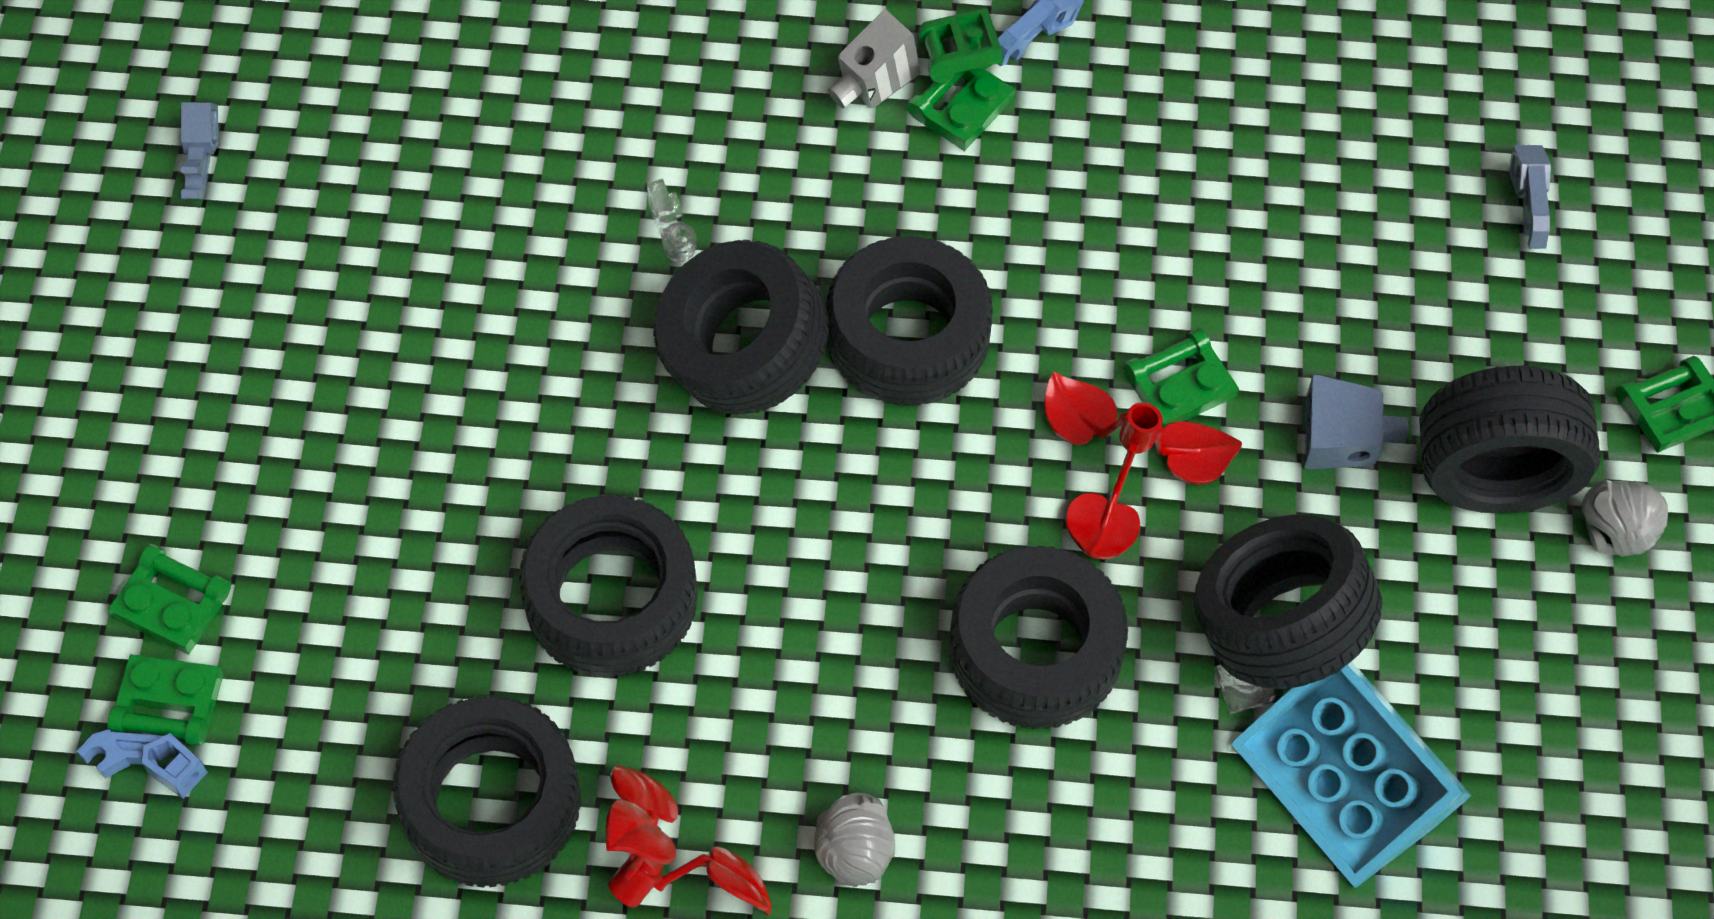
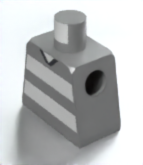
M884 9L839 54L838 61L842 78L828 89V93L835 103L843 109L857 97L868 107L875 108L921 74L913 34Z

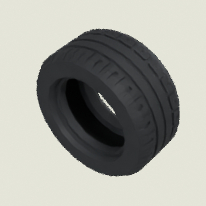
M1504 366L1475 371L1442 386L1430 397L1420 414V443L1425 481L1444 501L1465 510L1503 514L1541 509L1562 502L1577 494L1588 485L1600 465L1601 455L1593 400L1587 390L1573 378L1556 370L1535 366Z
M609 494L605 496L597 495L593 498L586 497L583 500L574 501L573 504L565 505L563 509L555 511L553 513L554 516L546 518L545 523L539 525L538 531L534 532L531 540L528 541L526 550H524L522 555L523 560H521V570L519 572L521 597L527 621L536 641H539V645L546 649V653L550 657H554V660L558 663H563V666L568 669L573 668V671L579 673L583 671L584 674L589 676L595 674V677H602V675H606V677L618 675V677H621L625 673H629V675L635 674V671L639 670L641 672L646 670L647 666L652 667L656 665V662H661L665 659V655H670L674 648L680 645L681 639L685 638L687 630H690L692 620L695 617V610H697L698 597L692 548H690V543L685 538V534L679 525L672 521L668 514H664L663 510L655 508L651 503H645L641 499L635 500L634 497L613 496ZM602 551H624L638 556L656 571L660 580L652 599L637 613L617 621H594L580 616L572 611L560 598V589L568 572L584 558Z
M1297 514L1274 517L1253 524L1232 536L1207 560L1199 575L1193 597L1196 617L1223 669L1240 681L1262 688L1273 689L1305 686L1323 680L1343 669L1359 656L1370 642L1380 621L1383 605L1379 585L1362 546L1349 529L1329 519L1314 515ZM1322 585L1318 592L1297 607L1276 615L1254 617L1261 607L1278 595L1299 587Z
M482 695L476 699L475 697H468V700L463 701L461 699L456 701L457 703L454 705L450 703L446 705V708L438 709L435 711V715L428 716L425 722H421L417 726L418 730H414L409 735L410 739L406 740L403 745L404 749L398 755L399 760L396 761V771H394L393 798L399 820L413 850L417 852L419 858L429 868H433L439 875L443 874L446 879H454L456 883H465L466 886H473L474 884L482 888L488 885L489 888L496 887L497 884L505 886L510 882H513V884L519 882L520 878H529L532 873H538L542 866L546 867L549 865L550 860H554L559 855L558 852L565 848V843L570 840L571 832L576 827L575 821H578V811L581 806L578 772L567 738L558 729L557 724L551 721L548 715L542 714L541 710L536 707L533 708L529 703H521V700L510 699V697L505 696L499 698L497 695H491L490 697ZM489 751L511 753L532 765L540 777L535 800L521 818L503 829L483 833L460 829L444 819L438 811L437 799L443 780L455 765L473 754Z

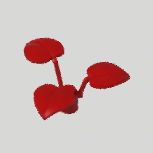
M1057 372L1052 373L1045 391L1044 409L1047 422L1053 432L1066 442L1084 445L1089 443L1095 434L1100 438H1106L1121 428L1119 438L1123 447L1127 450V454L1109 500L1096 493L1082 494L1070 503L1065 517L1066 527L1071 538L1084 554L1095 559H1111L1123 554L1134 544L1140 531L1138 512L1128 505L1117 503L1135 454L1148 451L1155 442L1158 454L1167 456L1166 465L1172 475L1186 483L1204 485L1218 479L1242 447L1240 440L1220 430L1193 422H1174L1163 428L1161 426L1163 422L1161 412L1149 403H1136L1132 405L1127 414L1121 413L1116 421V404L1108 393L1097 386L1069 379Z
M617 765L612 769L610 773L611 783L622 800H616L612 804L606 817V850L630 853L628 859L608 881L609 890L620 902L629 907H638L653 888L662 892L669 883L698 867H706L708 876L718 886L735 897L766 912L768 916L770 915L772 905L760 875L745 859L727 849L713 847L709 852V856L705 854L700 855L663 876L661 873L664 868L663 864L672 863L676 858V848L671 838L657 824L659 818L669 823H673L677 819L678 807L676 801L660 782L648 774L622 765Z

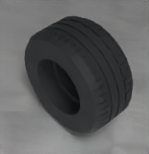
M897 236L876 241V243H871L867 247L858 250L839 268L837 274L832 279L827 295L826 309L828 312L827 317L829 318L827 344L835 367L840 371L843 378L847 379L848 383L855 385L858 391H862L867 396H873L876 400L895 405L929 404L932 401L936 402L942 400V398H947L951 396V393L960 391V388H964L968 381H971L975 374L979 372L989 348L993 307L992 296H990L991 292L989 287H987L986 279L983 278V274L971 262V259L964 256L959 250L954 249V247L935 239L919 236ZM908 300L922 302L935 308L946 318L949 324L941 332L930 338L919 341H902L881 333L873 326L869 318L878 309L887 304Z
M744 239L717 244L701 251L683 264L670 279L658 302V308L655 312L653 336L655 337L654 343L657 354L666 371L690 395L704 406L712 408L717 412L745 415L758 413L761 410L765 411L770 407L777 406L794 395L811 378L825 351L829 328L827 327L829 318L827 317L828 312L825 308L824 299L817 290V287L789 255L778 247L769 245L766 242ZM752 301H770V313L766 325L753 342L734 353L725 355L713 354V341L717 329L733 310Z
M1037 545V547L1026 546L1025 548L1017 547L1014 551L1009 549L1004 551L1003 554H996L994 559L989 558L984 564H980L976 571H973L968 579L964 581L962 588H960L955 599L950 624L949 648L951 665L954 669L955 677L959 679L958 683L961 688H964L967 697H971V701L975 705H980L979 708L984 712L987 711L990 716L998 717L1004 723L1009 722V725H1021L1020 727L1026 729L1027 727H1032V729H1039V727L1050 729L1052 726L1057 728L1061 724L1068 725L1072 721L1082 719L1083 715L1087 716L1092 712V709L1095 710L1100 705V702H1103L1107 695L1111 693L1113 686L1118 680L1128 639L1126 609L1124 604H1122L1121 595L1117 594L1118 590L1114 585H1111L1112 581L1109 577L1104 576L1102 570L1096 569V565L1092 562H1087V559L1082 556L1077 557V554L1067 552L1065 549L1060 548L1058 550L1052 546L1044 547V545ZM1026 609H1041L1055 613L1068 621L1079 635L1081 647L1077 653L1063 662L1047 666L1031 665L1009 655L998 643L994 630L998 623L1010 614Z

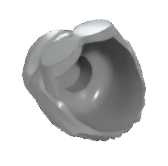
M1604 480L1590 488L1583 498L1582 512L1585 516L1592 547L1597 553L1613 554L1621 557L1643 554L1655 545L1668 524V504L1664 496L1645 483L1625 480L1613 482ZM1598 529H1600L1609 536L1612 544L1606 543L1603 535Z
M852 793L842 796L828 810L822 812L817 819L816 832L814 833V852L817 861L828 874L836 878L841 884L857 887L859 885L866 886L869 883H876V880L881 879L895 854L894 832L883 804L878 798L867 793Z

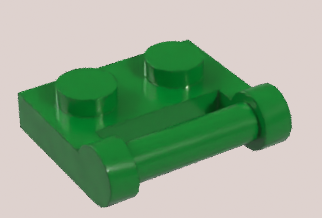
M988 8L924 22L918 29L919 40L926 47L930 59L928 71L931 79L936 83L948 82L952 79L954 73L972 69L984 70L994 64L1003 63L1001 47ZM952 37L957 52L945 54L942 45L943 38Z
M972 69L954 73L952 79L948 82H933L921 95H915L907 103L906 108L914 119L965 152L1012 102L1015 97V88L985 69ZM961 77L969 82L941 112L933 108L940 98Z
M1201 328L1188 333L1187 339L1142 360L1134 358L1123 364L1125 375L1141 401L1155 406L1161 412L1163 418L1161 426L1163 428L1170 423L1191 419L1237 397L1239 387L1212 349L1206 332ZM1192 355H1195L1199 363L1154 384L1148 378L1149 375Z
M1697 356L1686 358L1680 361L1678 367L1635 384L1629 381L1616 388L1618 402L1625 410L1630 411L1657 453L1714 430V379ZM1685 382L1694 386L1653 404H1649L1646 400L1648 397Z
M150 544L141 554L139 565L109 607L108 612L112 618L189 655L227 599L231 590V582L218 575L212 578L166 556L164 549ZM159 572L203 593L204 597L197 604L152 581Z
M130 654L115 706L111 708L108 716L107 729H110L111 732L127 733L129 731L159 736L171 733L175 738L185 739L186 744L202 746L207 737L224 675L221 667ZM136 705L193 713V715L187 721L133 712Z

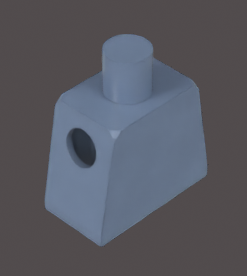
M1312 375L1306 394L1304 469L1371 466L1376 464L1383 442L1405 444L1408 434V418L1383 415V393L1379 389L1321 375Z

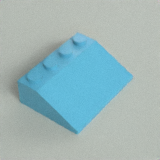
M1352 661L1343 669L1323 680L1290 689L1231 743L1354 888H1357L1437 827L1472 796Z

